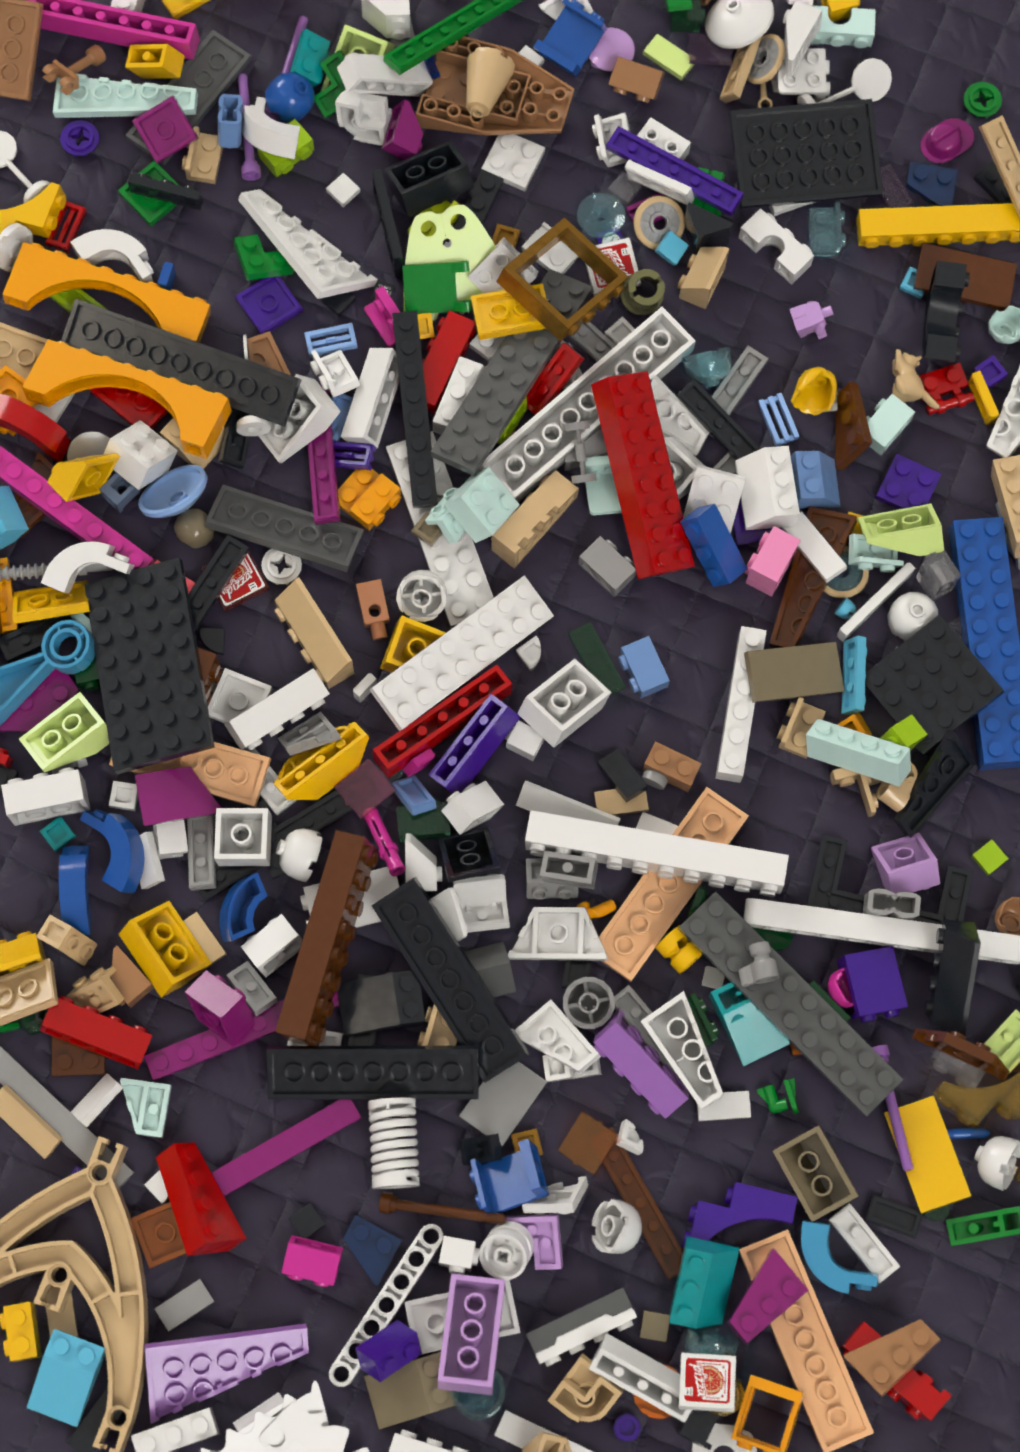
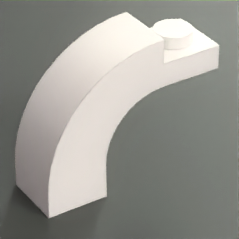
M257 97L255 105H245L242 122V134L245 139L253 146L267 153L295 159L300 126L281 123L269 118L264 112L265 98Z
M101 229L90 231L71 241L76 256L89 261L91 265L95 266L105 260H120L132 268L140 281L145 283L153 282L151 275L154 272L147 262L149 260L147 250L137 239L129 234L117 230Z
M82 542L61 551L47 567L41 583L61 592L70 593L77 575L82 569L91 564L100 563L125 574H130L135 565L128 563L129 557L115 552V555L112 556L115 549L113 545L100 542Z

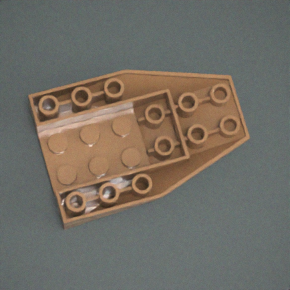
M464 36L436 53V63L431 75L433 84L426 90V94L422 93L415 115L420 127L424 129L477 135L562 133L575 89L513 49ZM490 47L502 51L501 55L506 59L508 56L512 58L515 68L511 79L489 115L476 118L466 109L467 58L470 52H475V48Z

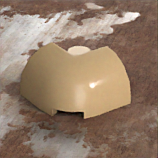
M583 1353L548 1399V1402L578 1423L579 1421L592 1422L600 1420L608 1413L623 1392L622 1387L590 1370L589 1367L592 1360Z

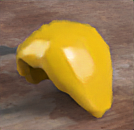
M822 367L805 370L799 377L791 398L793 406L802 413L814 416L829 411L834 405L837 393L835 375Z

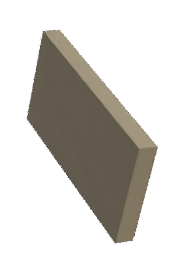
M836 642L755 650L744 653L752 703L835 694L845 691Z

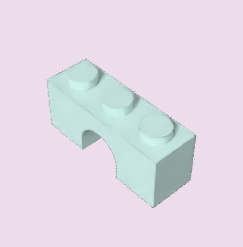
M812 6L822 10L821 27L810 45L831 44L835 47L849 45L856 48L872 46L875 36V9L852 8L847 23L835 24L828 17V6Z

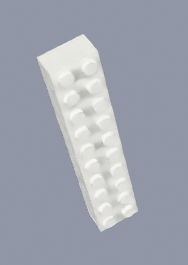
M663 307L659 308L489 454L479 471L489 467L515 500L520 502L540 484L547 474L551 475L564 464L565 457L575 450V444H577L576 431H565L566 423L590 422V428L580 429L582 443L601 428L591 384L611 376L648 371L650 383L656 375L661 380L693 352L696 341Z
M530 810L525 838L526 850L530 851V854L543 857L544 851L595 858L597 863L607 864L606 867L613 870H621L622 867L632 868L633 873L646 875L647 871L658 873L657 876L660 878L673 879V876L683 877L684 882L695 884L701 880L709 882V886L724 888V885L734 886V890L739 892H749L750 889L758 890L760 895L775 897V894L781 893L785 883L789 855L532 810Z

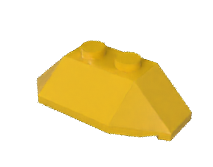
M356 722L349 723L348 726L335 728L341 739L297 753L284 763L279 772L278 779L273 784L287 800H318L359 769L369 737Z

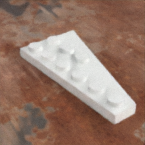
M261 189L240 194L238 201L317 299L375 286L378 279L373 275L366 276L359 270L360 265L354 261L350 263L340 256L341 251L313 229L310 231L306 230L300 225L302 222L296 216L291 218L284 213L282 206Z

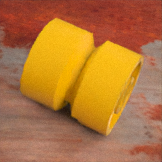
M677 926L655 948L664 958L671 959L670 965L681 975L702 956V953L689 942L678 929L679 926Z

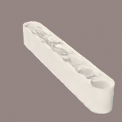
M428 1224L420 1230L331 1366L329 1378L334 1385L339 1387L349 1385L361 1369L358 1359H353L350 1356L349 1349L353 1344H362L372 1337L365 1333V1324L370 1320L376 1321L379 1324L378 1332L387 1327L443 1242L442 1230L437 1225ZM426 1231H437L439 1234L438 1241L434 1244L426 1243L424 1241ZM414 1252H419L424 1256V1262L419 1267H414L409 1263V1257ZM399 1275H405L409 1278V1285L404 1290H399L394 1286V1280ZM383 1298H391L394 1301V1308L389 1313H384L379 1308V1303ZM340 1366L346 1367L349 1371V1377L345 1382H338L334 1377L335 1370Z

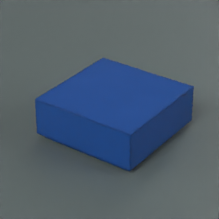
M165 262L163 264L157 282L161 288L169 291L176 275L173 263Z

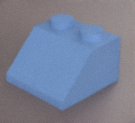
M795 451L791 455V463L799 508H809V506L815 508H839L840 498L835 459L820 451Z

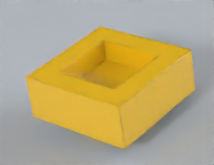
M431 313L418 314L420 339L435 337Z

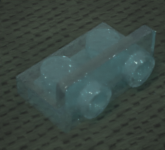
M835 202L833 208H809V245L814 256H839L841 248L846 245V234L841 233V225H844L845 212L840 210V202Z

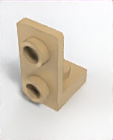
M844 768L833 770L830 774L832 786L840 784V787L854 784V780L857 779L867 816H874L876 808L879 806L875 793L871 794L869 788L871 777Z
M52 915L48 916L36 936L41 941L58 949L83 966L92 957L97 947L96 942Z

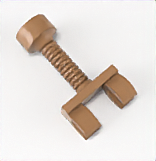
M95 44L86 50L85 57L68 68L57 60L52 61V64H47L42 69V72L46 74L43 78L51 83L59 77L61 79L59 84L63 86L59 90L69 95L74 89L77 90L79 88V76L76 74L91 64L94 66L102 64L106 61V55L102 48Z

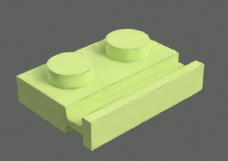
M1014 1010L984 1043V1045L991 1048L990 1052L999 1057L1009 1070V1073L1020 1063V1012L1018 1010Z

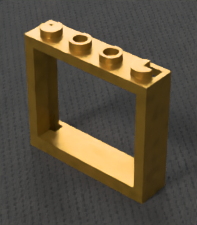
M564 217L506 265L496 282L561 342L569 334L574 336L581 328L580 325L583 322L588 324L594 318L595 312L598 309L603 311L611 302L610 299L612 297L618 298L620 293L626 289L623 285L628 276ZM559 241L565 243L608 283L603 290L568 320L520 276L523 271Z

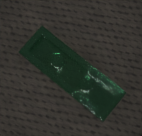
M589 622L569 632L568 636L585 668L611 691L610 696L624 690L625 685L592 623Z

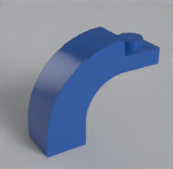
M99 809L83 811L80 820L102 833L110 845V863L102 881L120 892L135 893L144 869V849L138 831L122 814L106 813Z
M74 845L63 847L62 855L59 858L61 920L82 934L90 935L92 921L88 894L90 850L89 845Z

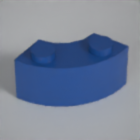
M258 872L248 874L238 880L226 894L219 915L220 933L223 942L233 941L255 931L253 923L254 911L259 902L268 896Z

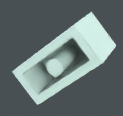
M893 394L887 400L882 398L874 408L876 413L872 417H866L873 442L869 447L880 455L886 451L911 422L915 414L914 410Z

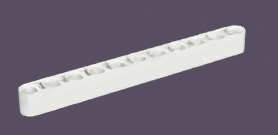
M754 898L746 899L743 918L752 928L887 947L893 946L895 948L930 953L938 952L939 944L936 943V933L938 928H942L940 924ZM977 930L981 942L978 959L1020 964L1019 935Z

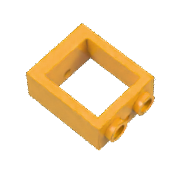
M750 1375L731 1439L737 1440L736 1446L750 1451L754 1446L762 1449L763 1452H787L805 1393L755 1375ZM756 1388L794 1401L780 1447L742 1434Z

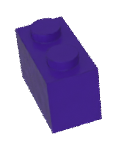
M399 1320L394 1321L355 1348L361 1370L379 1382H382L422 1354L417 1332Z

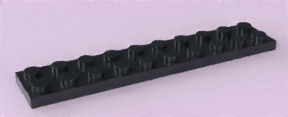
M76 298L61 339L62 342L77 349L84 348L92 354L101 357L103 355L108 356L114 361L123 364L130 363L138 369L144 371L151 370L166 378H176L181 383L190 386L197 385L212 393H222L229 399L231 408L284 427L288 421L302 379Z

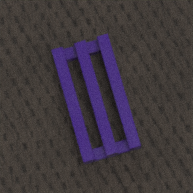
M334 441V449L366 452V454L335 452L336 468L371 471L372 465L370 463L374 461L373 452H376L377 449L374 444ZM348 460H361V461H364V462H360V461H348Z

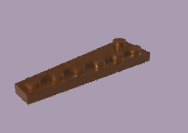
M809 506L806 517L838 556L841 557L849 540V535L852 534L857 524V516ZM798 548L769 642L770 647L773 648L798 646L828 584Z

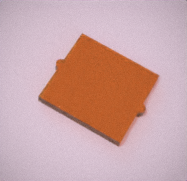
M582 1111L558 1151L573 1160L574 1165H580L595 1175L619 1135L604 1126L603 1121H597Z

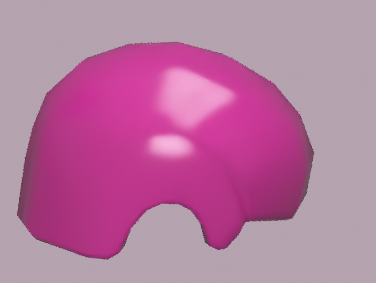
M842 968L836 970L830 976L828 992L830 997L839 1006L849 1008L853 1006L845 970Z

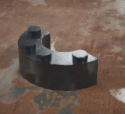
M944 261L936 262L929 286L922 336V354L924 359L955 362V360L960 358L961 345H957L960 325L956 324L957 316H961L963 302L960 301L964 287H968L970 272H966L967 264Z

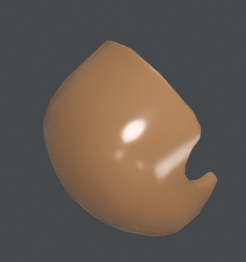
M1011 897L1002 902L997 908L995 924L1000 933L1020 936V897Z

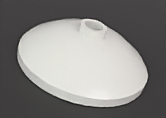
M718 0L709 10L705 20V30L709 39L715 45L726 49L741 48L755 42L765 34L773 21V3L771 0Z

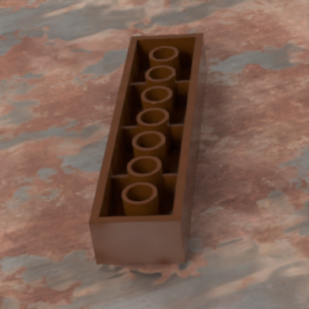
M338 830L335 831L275 1030L276 1033L288 1041L316 1047L325 1039V1023L327 1017L332 1015L334 1009V1002H332L334 993L338 992L340 988V973L342 967L346 966L349 958L348 946L356 935V919L363 912L364 903L362 899L364 893L368 892L371 885V877H369L371 869L376 866L378 861L377 849L366 837Z

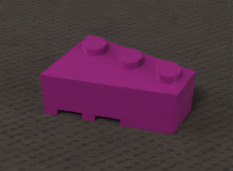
M774 1248L768 1252L764 1262L727 1321V1324L744 1344L752 1340L809 1291Z

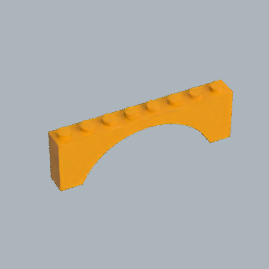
M23 242L3 292L5 304L29 311L42 300L60 292L74 289L108 291L135 303L151 317L158 328L199 343L211 314L210 304L202 298H190L184 296L178 290L171 289L169 291L161 288L154 282L145 283L139 281L133 275H121L115 273L109 267H97L91 265L85 259L78 258L76 260L68 257L61 251L55 250L52 252L46 250L37 243L28 244Z
M49 339L22 386L28 401L46 407H51L69 395L93 388L117 387L142 393L161 404L175 419L180 429V440L184 452L206 460L232 411L229 399L222 393H212L197 385L190 386L181 383L176 378H166L154 371H144L130 363L123 364L114 361L108 356L103 355L101 357L92 354L84 348L77 349L65 342H55Z

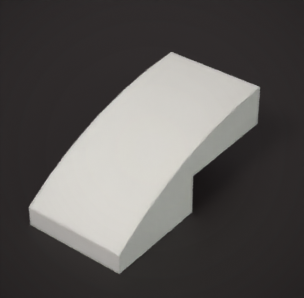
M548 1055L542 1056L547 1082L601 1075L599 1059L580 1074Z

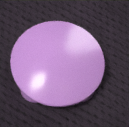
M607 28L589 56L590 63L594 68L613 71L617 56L632 61L635 52L634 43L626 32L617 28Z

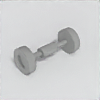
M589 421L565 424V431H576L577 444H575V452L581 475L571 476L572 484L597 481L596 473L586 474L584 461L587 459L585 443H582L580 429L590 428Z

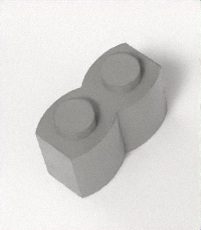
M873 889L864 895L863 913L913 920L920 914L921 897L911 892L894 894L886 889Z

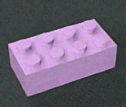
M451 1274L437 1380L438 1389L492 1395L505 1280Z

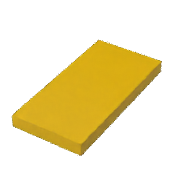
M934 1096L899 1107L913 1164V1170L905 1172L920 1213L923 1214L971 1197ZM885 1112L884 1115L897 1148L889 1112Z

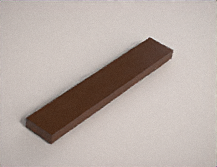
M610 1127L589 1139L623 1201L629 1203L638 1211L641 1217L642 1235L666 1278L670 1280L678 1275L683 1250L627 1151L616 1145L618 1135L614 1128Z

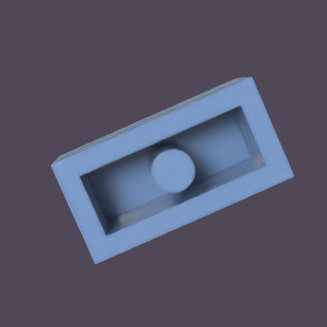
M649 636L621 647L620 656L618 657L620 666L623 671H628L631 677L628 679L629 685L633 693L638 692L640 699L668 687L670 680Z

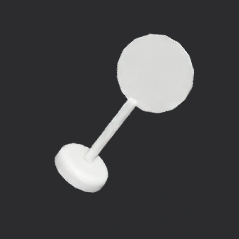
M866 59L858 64L854 70L851 79L852 87L817 103L834 102L853 92L860 99H872V102L878 101L890 89L892 81L891 71L888 65L880 59ZM807 93L797 97L798 105L816 103L812 96Z
M0 131V168L7 165L28 188L24 195V203H26L46 189L50 182L42 180L32 184L12 163L17 153V143L13 136L7 132Z
M243 335L244 356L246 360H249L247 335ZM251 414L242 417L236 424V431L243 436H261L271 430L270 421Z

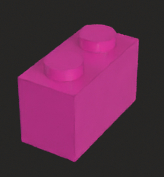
M292 1235L288 1242L281 1273L287 1274V1277L293 1280H311L315 1285L321 1287L334 1286L344 1248Z

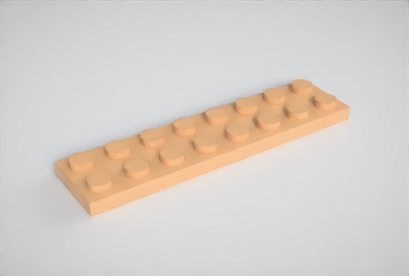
M706 787L672 835L729 845L749 815ZM647 871V874L641 877L599 936L608 956V961L601 962L629 982H632L703 881L699 880L696 884L683 881V877L673 876V879L658 877V873Z
M787 1229L739 1249V1253L752 1282L768 1252L774 1248L809 1290L769 1325L796 1390L805 1393L802 1404L822 1452H831L874 1432Z

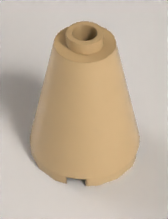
M478 47L475 48V52H470L468 55L466 109L473 117L482 118L489 115L514 73L515 64L512 58L508 56L506 59L501 55L502 51L498 49Z

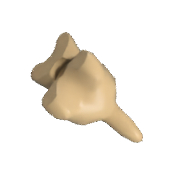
M896 349L895 359H893L892 372L896 377L892 394L904 403L923 399L928 406L935 409L940 408L939 404L924 390L923 383L916 373L915 369L920 365L919 360L922 356L917 357L908 353L902 354L900 349Z

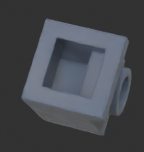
M117 472L99 489L102 497L119 513L140 492V490L136 489ZM121 489H126L121 495L119 494Z

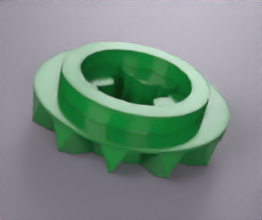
M987 82L972 84L964 94L963 105L968 109V113L974 114L976 118L985 117L987 119L989 116L995 115L1002 104L999 90ZM979 95L983 98V100H988L986 101L985 107L982 106L981 102H977L979 99Z

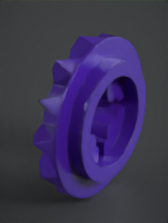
M76 120L64 127L61 132L60 141L67 154L70 153L75 157L82 155L86 157L88 153L95 152V148L99 144V134L96 127L90 122ZM83 132V137L86 141H81V144L77 146L75 138H79Z

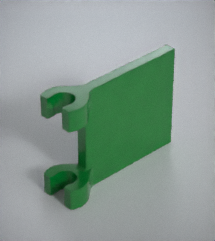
M469 261L402 265L406 312L417 311V314L445 313L449 312V310L452 312L472 311L471 300L457 301L455 277L456 272H469Z

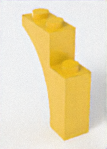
M51 182L46 189L28 202L13 208L0 210V234L9 225L19 223L26 226L32 234L49 238L51 232L57 226V217L60 209H63L66 204V195L61 186Z

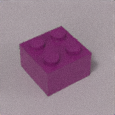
M206 970L184 992L196 1019L232 1046L255 1025L251 1016L252 1010L245 1002V994L236 987L234 989L229 987L224 978L218 974L214 976Z

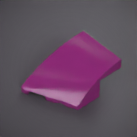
M191 767L135 775L144 826L215 815L216 808H222Z

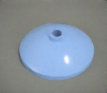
M185 465L166 472L154 480L140 496L138 505L141 512L145 516L152 518L171 517L185 512L198 500L205 490L208 480L205 470L198 465Z

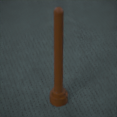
M383 1191L380 1196L379 1213L391 1214V1212L402 1210L500 1225L506 1222L504 1214L402 1200L391 1192Z

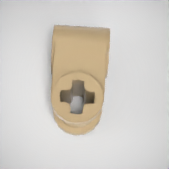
M911 763V771L900 787L882 781L876 791V798L896 812L902 810L909 801L911 790L917 779L918 773L915 765Z

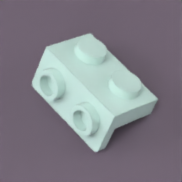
M455 487L448 489L444 493V497L431 509V513L425 519L427 525L439 526L449 544L457 543L466 532L444 506L459 489Z
M863 534L849 535L848 565H856L858 570H873V567L880 568V572L885 573L895 572V568L904 566V561L898 560V551L867 544Z

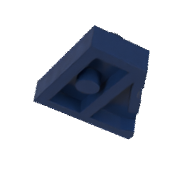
M910 162L905 188L914 194H919L929 204L952 206L958 170Z
M355 1215L343 1238L376 1286H379L403 1241Z

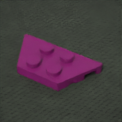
M54 669L0 726V732L13 731L26 734L79 693V690L70 676Z

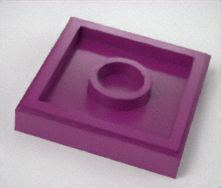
M173 95L132 120L158 164L199 139L176 97Z

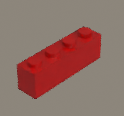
M450 310L446 318L442 317L437 326V331L439 332L436 338L432 337L426 350L428 354L425 359L422 358L428 412L436 414L459 356L464 357L476 333L475 321Z
M64 996L58 998V1005L48 1008L40 1032L134 1069H139L152 1038V1035L148 1034L147 1029L137 1025L131 1027L123 1024L124 1021L115 1016L105 1017L100 1015L97 1009L90 1006L82 1008L75 1005L72 999Z

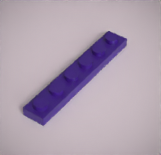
M620 126L617 127L606 144V150L627 161L631 160L691 187L694 197L729 216H732L744 197L743 192Z

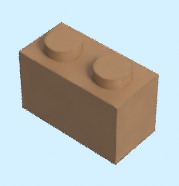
M617 56L609 85L614 86V92L626 95L627 91L636 94L635 99L649 103L650 99L656 100L665 72Z
M655 741L642 771L647 769L654 770L664 775L668 780L667 783L689 792L702 763Z

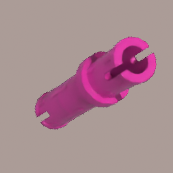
M375 807L365 810L362 816L379 848L378 854L380 858L385 861L391 876L401 875L406 868L398 854V846L392 842L379 815V811Z

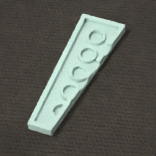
M76 74L79 76V88L66 95L59 90L63 87L59 84L61 79L57 77L53 106L55 118L140 116L172 95L176 97L185 115H196L198 92L196 88L158 85L147 82L142 85L134 84L131 80L122 79V82L110 81L107 77L94 79L87 78V75Z

